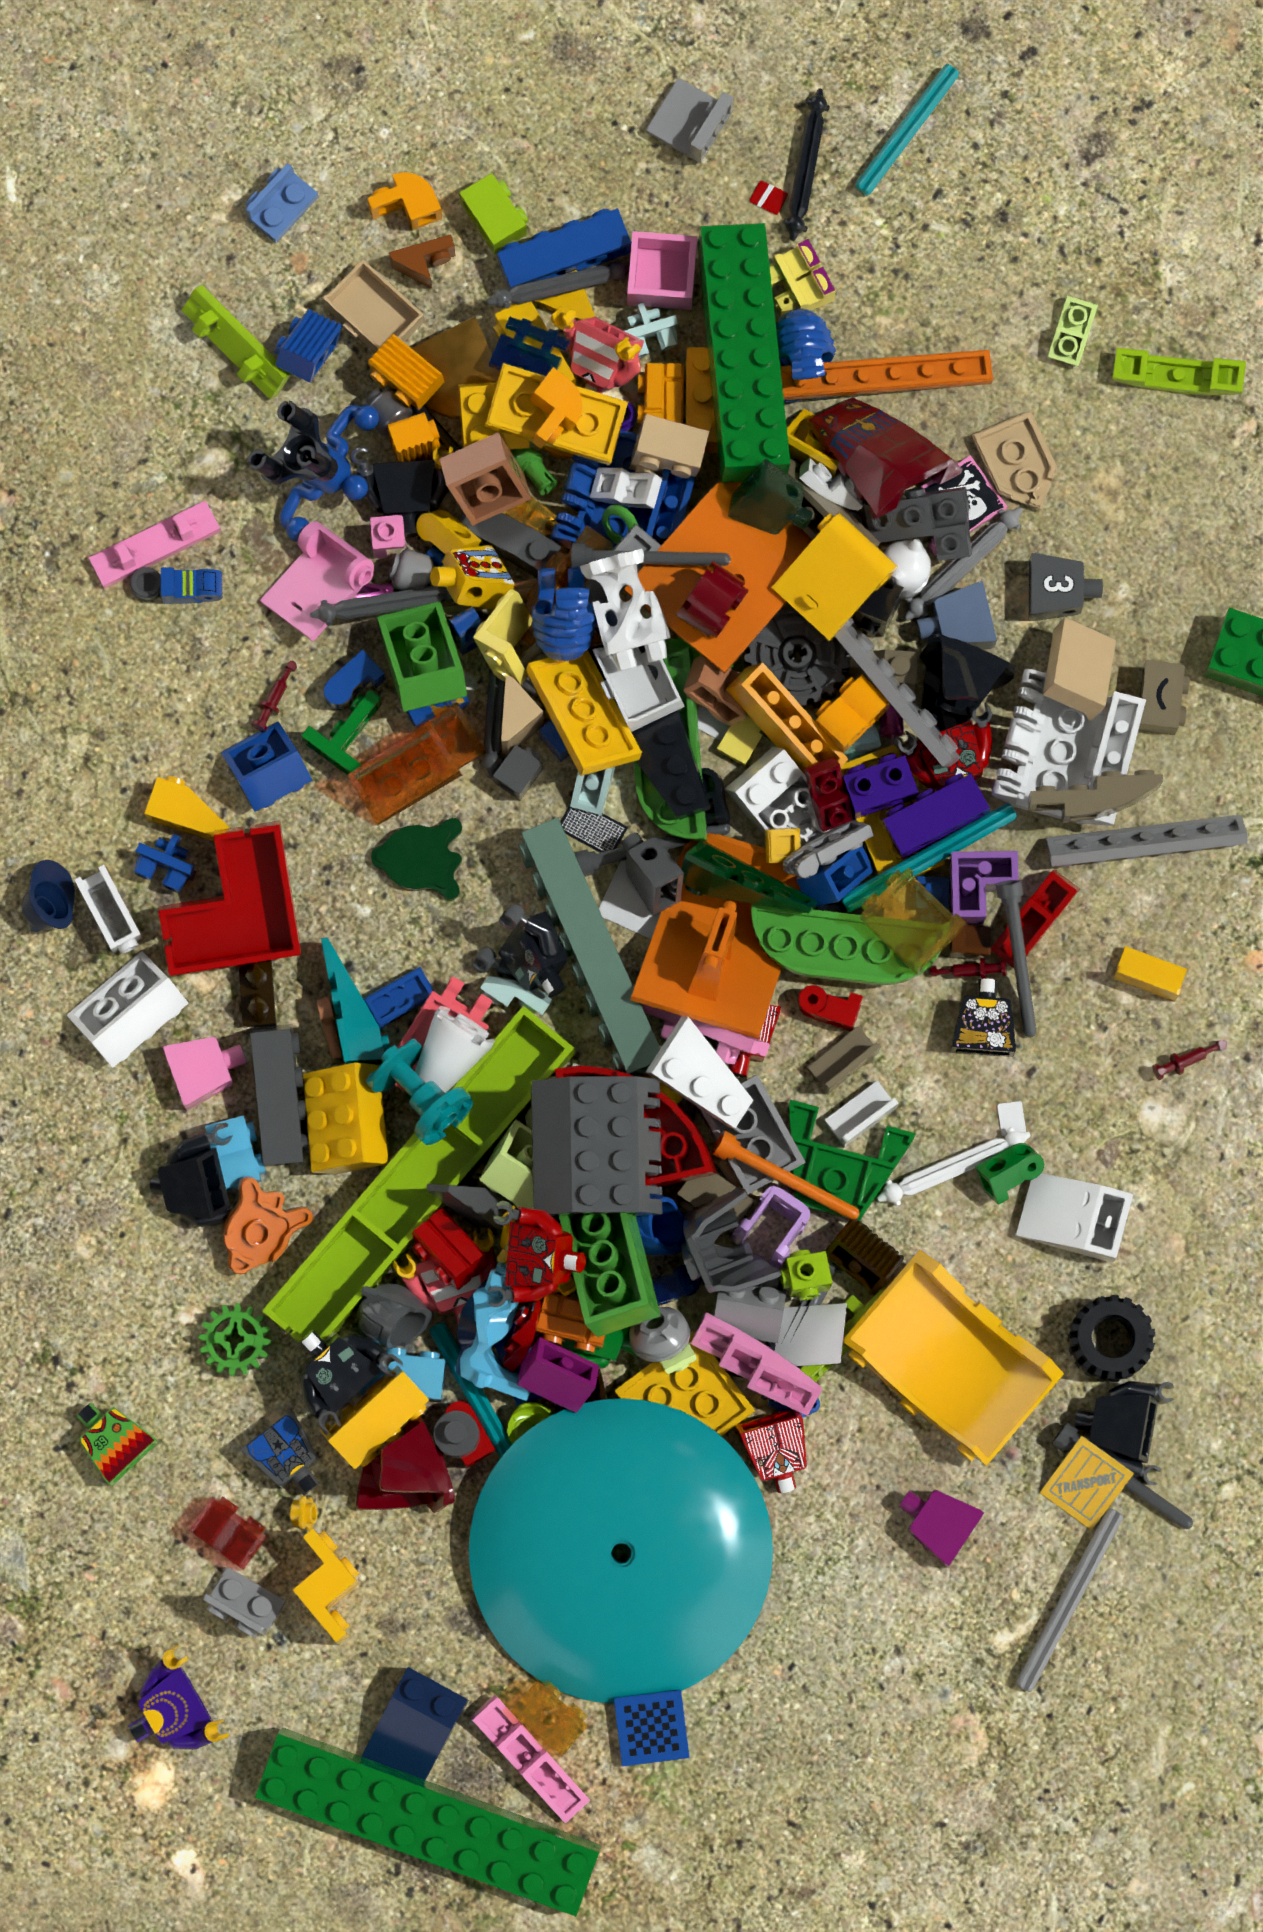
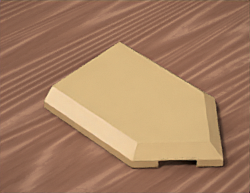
M1030 410L973 434L972 439L997 493L1041 510L1058 467L1032 411Z

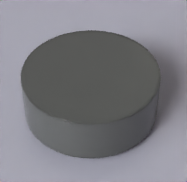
M151 567L137 569L130 579V587L134 596L142 601H152L161 595L160 573Z

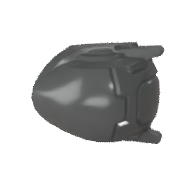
M383 1284L374 1288L363 1286L361 1293L364 1295V1298L358 1309L357 1323L352 1325L351 1330L352 1332L365 1335L388 1349H393L397 1346L405 1347L429 1326L433 1319V1313L416 1295L401 1285Z

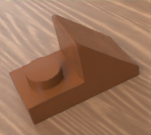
M451 234L389 252L390 263L394 270L429 288H432V282L427 264L432 263L434 266L442 265L449 262L451 257L456 256Z

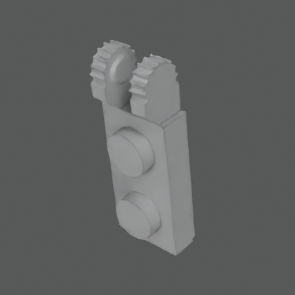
M853 820L834 828L800 847L799 850L785 858L783 861L784 872L804 879L817 873L819 865H827L834 862L838 855L861 847L863 841L874 836L871 826Z

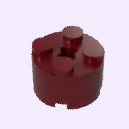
M712 561L676 616L709 638L710 635H713L717 638L731 618L726 615V612L729 608L735 611L749 590L744 587V581Z

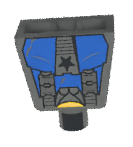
M292 1410L241 1448L242 1452L281 1489L293 1481L303 1496H305L320 1484L309 1470L319 1459L302 1425Z

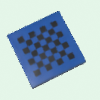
M681 1690L614 1698L622 1767L690 1758Z

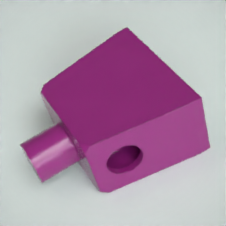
M909 1490L899 1505V1508L915 1518L907 1531L946 1568L950 1566L985 1513L938 1490H934L927 1501Z

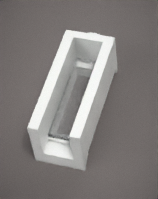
M102 865L98 867L100 872L84 880L78 877L75 879V882L113 954L118 951L121 954H125L138 947L137 941L143 938L106 867Z

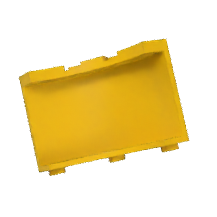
M919 1249L844 1337L843 1343L851 1350L848 1357L861 1368H864L866 1365L902 1398L899 1404L913 1416L917 1413L922 1415L959 1445L956 1450L968 1461L972 1462L976 1458L987 1466L1064 1373L1050 1357L1038 1350L1019 1334L1015 1337L1001 1325L1003 1322L980 1302L976 1304L964 1293L965 1288L941 1263Z

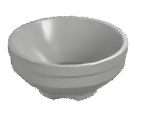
M659 1307L661 1316L657 1318L664 1319V1323L656 1329L646 1327L650 1320L631 1326L629 1330L630 1344L638 1357L646 1361L660 1362L671 1359L684 1350L690 1339V1328L685 1317L678 1310L669 1307Z

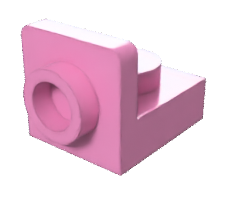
M402 515L370 517L374 559L387 558L388 549L405 547Z

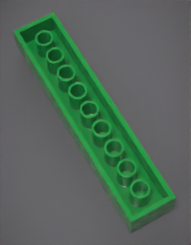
M282 1728L277 1734L255 1798L575 1917L579 1911L602 1847L600 1844L286 1728Z

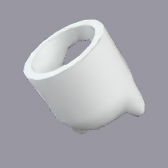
M919 539L897 541L883 551L898 568L882 586L892 589L894 584L904 587L901 600L909 597L918 596L927 586L931 571V559Z

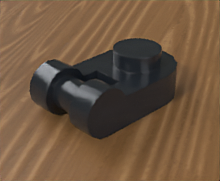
M702 768V781L709 803L713 802L714 805L713 811L705 812L706 828L709 824L717 823L719 826L729 824L730 815L726 805L723 780L714 770Z

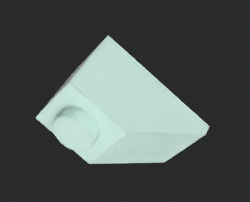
M615 767L580 776L578 772L570 807L602 816Z

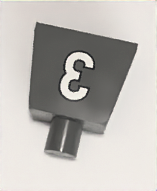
M1031 553L1029 559L1028 621L1079 615L1083 610L1084 598H1102V579H1085L1083 562Z

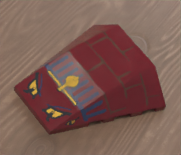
M853 397L809 419L807 423L828 455L834 454L839 461L837 467L842 475H848L855 484L854 492L859 499L867 501L870 506L869 513L874 520L896 509L904 490L928 477H931L940 485L961 474L963 470L950 456L905 423Z

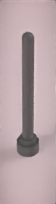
M573 543L571 554L572 568H580V566L589 564V562L631 551L593 550V547H587L586 543ZM643 551L644 562L639 564L709 566L714 561L720 566H727L731 558L727 553Z
M714 824L707 826L706 831L707 833L727 835L730 832V825L719 826ZM672 835L657 838L666 850L684 846L689 842ZM624 847L597 854L595 851L589 852L588 849L574 852L584 877L594 875V871L599 870V866L623 861L627 858V851Z
M1007 880L996 884L997 898L1001 899L1002 904H1005L1023 1032L1026 1037L1031 1038L1036 1035L1037 1030L1018 902H1021V896L1024 894L1022 880Z
M1066 1422L1054 1438L1052 1445L1062 1452L1064 1450L1070 1452L1081 1437L1077 1434L1078 1429ZM1131 1477L1125 1485L1126 1489L1183 1529H1190L1193 1526L1191 1517L1134 1477Z

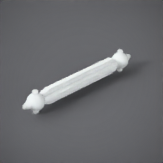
M1013 1127L1006 1129L1008 1134L1005 1139L994 1138L908 1175L899 1184L892 1183L891 1179L887 1180L883 1192L877 1199L879 1202L888 1201L898 1206L901 1204L900 1200L903 1195H915L973 1170L975 1166L1018 1143H1024L1031 1135L1029 1132L1014 1131Z

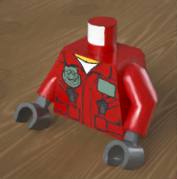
M984 703L986 709L985 713L981 716L976 715L974 705L970 707L969 712L976 722L974 725L972 720L940 732L942 736L947 734L958 747L956 753L961 758L952 766L942 767L921 740L917 741L910 732L905 731L908 741L904 745H901L900 740L894 737L893 744L903 752L902 756H906L912 776L927 788H935L936 791L946 787L944 782L960 773L964 777L972 774L974 780L981 778L983 769L989 765L992 749L991 727L989 723L992 712L988 704Z
M500 1201L496 1204V1208L506 1209L509 1212L506 1217L493 1216V1219L499 1225H506L510 1222L505 1285L511 1287L510 1290H504L503 1287L498 1285L491 1286L488 1292L498 1290L502 1293L503 1298L499 1302H489V1305L500 1307L506 1300H511L512 1303L538 1301L555 1292L558 1284L568 1282L570 1271L581 1273L584 1270L586 1264L585 1254L572 1251L573 1237L571 1233L563 1231L562 1226L547 1211L518 1207L516 1210L506 1201Z

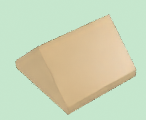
M506 676L501 735L502 755H508L515 745L521 746L544 726L543 710L519 683L510 676Z

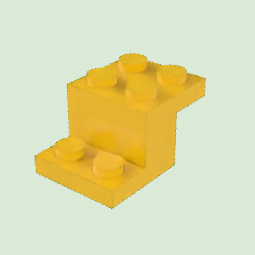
M311 1529L303 1538L324 1564L296 1586L293 1591L333 1640L340 1645L350 1637L345 1631L350 1625L336 1609L331 1613L329 1609L359 1585L355 1577L360 1573L346 1557L340 1560L335 1555L334 1551L338 1546L324 1530L318 1534L314 1529Z

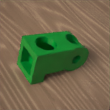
M1018 1143L980 1163L975 1168L984 1192L999 1205L1009 1199L1007 1191L1021 1184L1024 1180L1037 1178L1042 1173L1045 1164L1042 1156L1026 1143Z

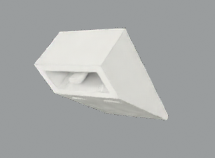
M774 746L770 748L725 788V791L742 812L764 835L765 829L800 828V844L802 847L834 829L832 828L825 832H822L812 805L806 776L782 748ZM811 819V823L799 826L803 820ZM817 830V834L813 838L808 839V837L814 831Z
M1041 1173L1037 1178L1030 1181L1016 1236L1113 1263L1118 1254L1133 1194L1098 1184Z

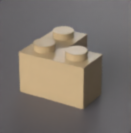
M646 414L637 433L629 469L635 470V473H655L658 476H661L664 469L671 470L673 475L681 478L696 477L701 467L709 431Z

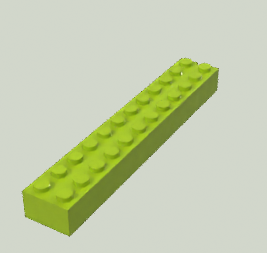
M525 1006L517 1012L494 1039L495 1043L492 1048L452 1088L462 1087L472 1097L473 1106L464 1120L456 1128L452 1124L443 1130L447 1136L432 1145H425L413 1134L262 1310L264 1315L285 1333L288 1334L293 1330L290 1335L298 1344L313 1329L325 1342L341 1329L359 1308L364 1298V1295L361 1293L363 1286L376 1287L393 1268V1261L395 1260L397 1263L414 1243L413 1230L424 1221H428L429 1217L439 1209H443L446 1204L427 1191V1184L463 1186L492 1152L515 1119L518 1121L532 1105L531 1081L549 1079L551 1076H555V1069L563 1068L575 1054L574 1047Z

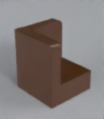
M953 919L949 958L979 960L980 958H985V960H989L991 956V928L988 926L966 925V920Z

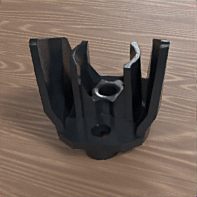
M940 634L931 635L919 655V658L926 666L921 710L925 708L933 715L937 721L935 727L939 732L968 722L972 718L969 712L970 707L974 705L976 710L991 690L998 689L1014 679L1015 668L1008 661L967 642Z

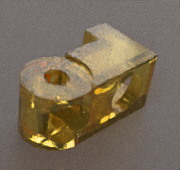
M532 496L531 500L505 512V515L535 529L548 539L551 537L554 524H560L555 521L556 515Z

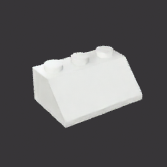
M141 951L66 1016L113 1068L119 1062L127 1059L130 1053L145 1040L150 1039L167 1021L176 1017L188 1002L171 980Z

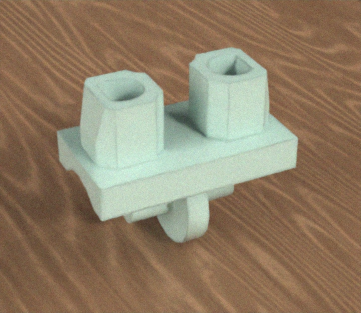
M644 303L636 304L638 314L627 317L629 326L641 323V326L624 331L644 340L643 347L639 353V359L649 355L645 339L654 336L657 337L661 351L677 347L676 330L678 322L676 315L650 322L652 319L661 317L659 309L655 308L647 311Z

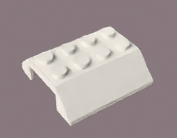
M1024 669L1021 684L1025 687L1019 688L1018 696L1034 704V709L1032 711L1023 706L1014 707L1013 715L1017 718H1011L1004 744L1009 749H1004L1001 755L1003 759L1018 766V770L1015 773L1010 769H998L996 776L1001 780H995L991 794L1006 803H1010L1014 807L1028 810V796L1030 791H1036V787L1055 786V790H1069V786L1088 785L1089 789H1093L1096 776H1101V773L1104 771H1120L1121 775H1127L1146 699L1114 691L1112 697L1107 696L1106 707L1090 721L1085 713L1043 695L1046 673ZM1061 810L1032 811L1062 819ZM1117 812L1104 817L1073 823L1113 826Z

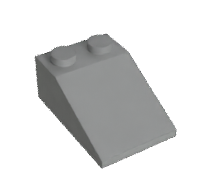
M753 1075L741 1082V1085L751 1096L753 1102L736 1128L727 1127L696 1107L715 1142L725 1130L737 1137L736 1140L741 1142V1147L788 1172L806 1163L758 1075ZM726 1158V1161L747 1194L775 1180L735 1158L733 1160Z

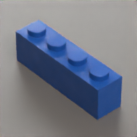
M618 208L611 211L609 209L599 210L590 219L581 222L579 220H572L562 225L560 230L551 233L549 231H542L532 236L530 241L522 244L512 242L502 247L501 251L497 252V260L508 290L518 285L564 275L575 270L589 269L630 254L632 242Z

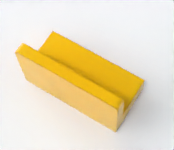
M1125 946L1113 979L1175 1002L1180 994V988L1187 969Z

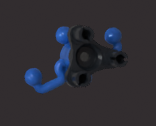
M284 401L278 407L277 415L279 419L291 426L285 443L273 457H270L262 450H254L250 453L247 463L250 465L249 467L259 472L262 478L270 484L279 485L297 477L304 480L303 483L297 484L292 488L280 513V523L286 529V534L292 541L298 542L301 531L309 524L306 518H293L302 497L309 501H316L324 493H336L342 488L345 496L351 500H360L367 494V481L360 475L350 476L351 466L346 458L349 446L347 441L340 435L353 418L354 423L359 429L365 431L374 429L379 422V413L373 406H347L326 432L327 444L320 440L317 415L307 408L298 407L292 401H289V403Z

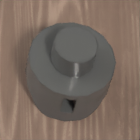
M451 1411L438 1419L434 1427V1439L442 1453L454 1458H463L476 1450L480 1441V1432L476 1421L471 1415L463 1411Z

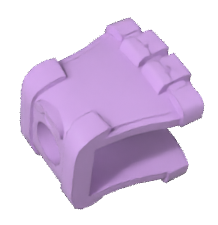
M771 1186L762 1194L756 1209L749 1219L744 1218L740 1221L739 1226L736 1227L731 1235V1239L737 1245L742 1244L765 1210L770 1206L795 1223L769 1262L770 1265L780 1270L790 1254V1245L797 1235H801L810 1218V1210L804 1203L785 1190Z

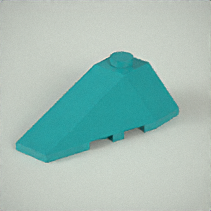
M328 937L321 938L328 978L331 984L333 1005L337 1016L336 1021L345 1064L355 1062L381 1065L383 1063L381 1056L390 1048L388 1035L381 1036L377 1022Z

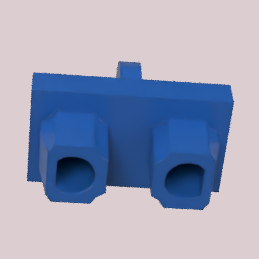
M176 834L171 837L170 841L158 838L155 847L165 850V853L140 842L135 851L138 856L134 869L135 875L151 881L158 866L166 869L168 872L162 885L176 893L181 891L188 879L193 881L196 871L193 865L174 857L176 855L186 859L189 850L179 846L181 836Z

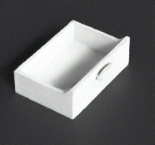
M604 647L595 648L593 652L606 678L605 681L600 683L608 700L615 697L631 732L685 707L663 659L649 663L646 652L641 654L638 647L633 648L638 666L619 671L613 654L607 655ZM648 665H653L657 668L658 678L656 680Z

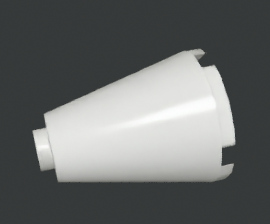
M440 1006L434 1014L415 1072L425 1083L434 1081L447 1093L492 1048L495 1040H486L489 1033L468 1017L459 1013L454 1018L448 1015L450 1008Z

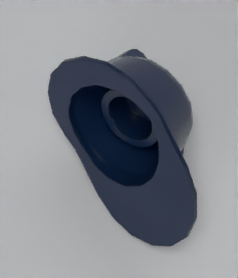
M52 860L40 861L34 866L31 873L29 890L23 898L21 907L24 916L30 922V930L34 933L53 928L64 929L72 922L75 886L71 875L58 862Z

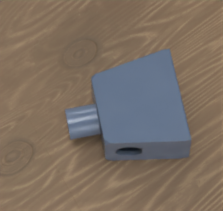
M983 581L935 599L932 604L933 617L916 620L920 639L940 634L967 642L981 649L995 648L997 642Z

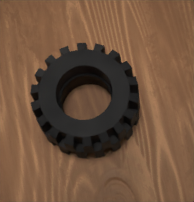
M1119 1295L1101 1296L1087 1303L1072 1320L1070 1333L1068 1334V1342H1070L1069 1352L1071 1356H1074L1076 1366L1078 1368L1081 1367L1087 1376H1094L1098 1381L1102 1382L1105 1380L1118 1382L1138 1372L1150 1359V1354L1154 1350L1155 1345L1153 1343L1155 1329L1151 1327L1150 1323L1152 1320L1150 1316L1144 1314V1308L1140 1304H1133L1130 1298H1119ZM1103 1320H1116L1123 1324L1129 1332L1131 1339L1130 1347L1124 1355L1118 1358L1103 1356L1093 1345V1329Z

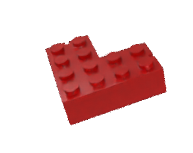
M280 820L253 824L250 826V832H245L244 826L215 830L214 841L223 896L163 905L158 910L163 940L172 937V941H167L164 946L169 976L301 955V944Z

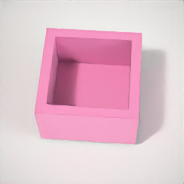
M633 231L627 305L636 306V304L644 303L645 307L692 310L697 236Z

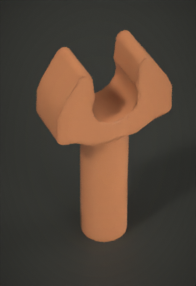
M329 997L317 999L316 1003L331 1059L343 1057Z

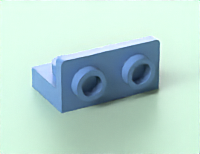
M288 163L282 169L277 168L267 180L268 185L261 192H254L246 202L247 220L275 243L286 234L319 198L318 193L294 173L293 167Z

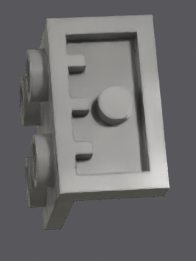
M677 79L648 125L647 133L701 163L732 114L734 97L723 91L717 100L686 81Z
M228 1566L211 1595L205 1594L203 1598L204 1601L209 1603L206 1610L227 1621L230 1615L238 1620L236 1628L256 1638L258 1633L266 1637L286 1603L284 1599Z

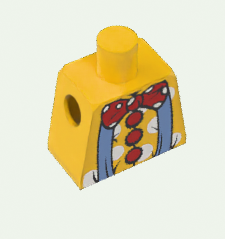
M492 545L451 549L446 556L443 566L433 567L430 574L433 586L446 587L455 603L472 607L495 609L498 600L505 596L510 589H514L515 586Z

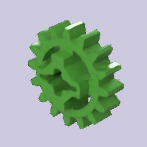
M236 1303L234 1311H230L226 1305H223V1314L219 1316L212 1311L210 1314L214 1321L212 1323H202V1326L208 1331L207 1334H201L198 1337L199 1340L207 1344L200 1349L201 1354L210 1353L211 1356L207 1359L206 1363L210 1366L217 1362V1372L219 1374L225 1368H228L231 1377H235L237 1369H241L243 1374L247 1376L249 1373L248 1366L252 1365L259 1369L260 1365L257 1359L259 1357L268 1359L269 1357L263 1348L264 1346L272 1345L271 1340L264 1338V1335L271 1332L270 1327L260 1326L265 1318L262 1315L253 1318L254 1309L252 1307H249L244 1313L240 1303ZM230 1319L227 1328L222 1332L216 1331L219 1325ZM244 1320L254 1326L257 1335L248 1334L244 1330ZM237 1326L238 1334L244 1339V1342L237 1344L234 1353L230 1342H227V1338H233ZM213 1345L225 1348L227 1351V1361L217 1355ZM248 1349H255L249 1358L241 1361L243 1353Z

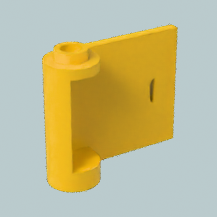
M830 513L821 521L817 527L820 530L818 535L771 587L829 641L868 597L884 585L898 568L890 558L840 513L835 516Z

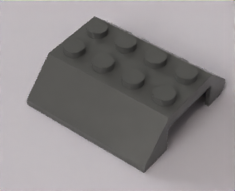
M638 1076L562 1077L531 1081L533 1209L547 1211L551 1216H568L569 1214L634 1213V1216L662 1215V1200L650 1198V1196L662 1195V1187L645 1185V1175L657 1176L662 1174L661 1166L649 1165L651 1162H661V1132L649 1131V1129L661 1128V1122L655 1118H644V1108L655 1109L660 1107V1099L648 1097V1095L660 1094L659 1079Z

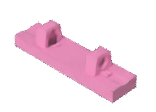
M205 500L89 557V560L105 589L132 576L137 569L150 567L221 532ZM174 526H177V529H178V532H179V534H180V536H181V539H180V537H179V535H178V533H177V531H176V529H175Z
M643 1004L642 1008L645 1013L665 1020L660 1037L667 1040L680 1020L681 1015ZM691 1019L702 1035L719 1041L716 1053L725 1063L735 1064L740 1050L761 1056H766L770 1044Z

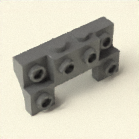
M923 487L905 490V495H902L897 508L875 520L869 513L870 506L866 500H863V507L858 511L846 508L879 542L934 535L938 561L965 558L972 555L969 531V502L966 487L924 492Z

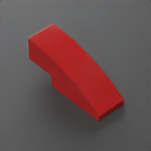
M1056 869L1050 872L1020 910L1026 957L1081 890ZM1007 926L991 947V951L1001 959H1006V963L1014 968L1009 928Z

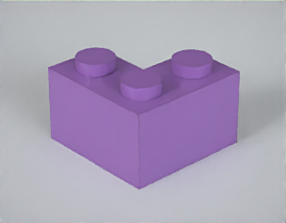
M1018 851L951 852L949 857L950 924H952L953 919L966 920V924H984L986 919V891H996V884L999 882L1019 880Z

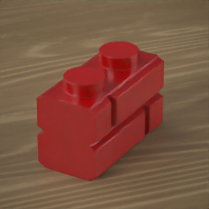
M439 1209L429 1217L428 1221H424L413 1230L412 1236L415 1243L412 1246L413 1250L423 1262L429 1259L436 1266L433 1271L444 1285L451 1283L457 1290H460L473 1277H476L487 1268L486 1255L444 1209Z

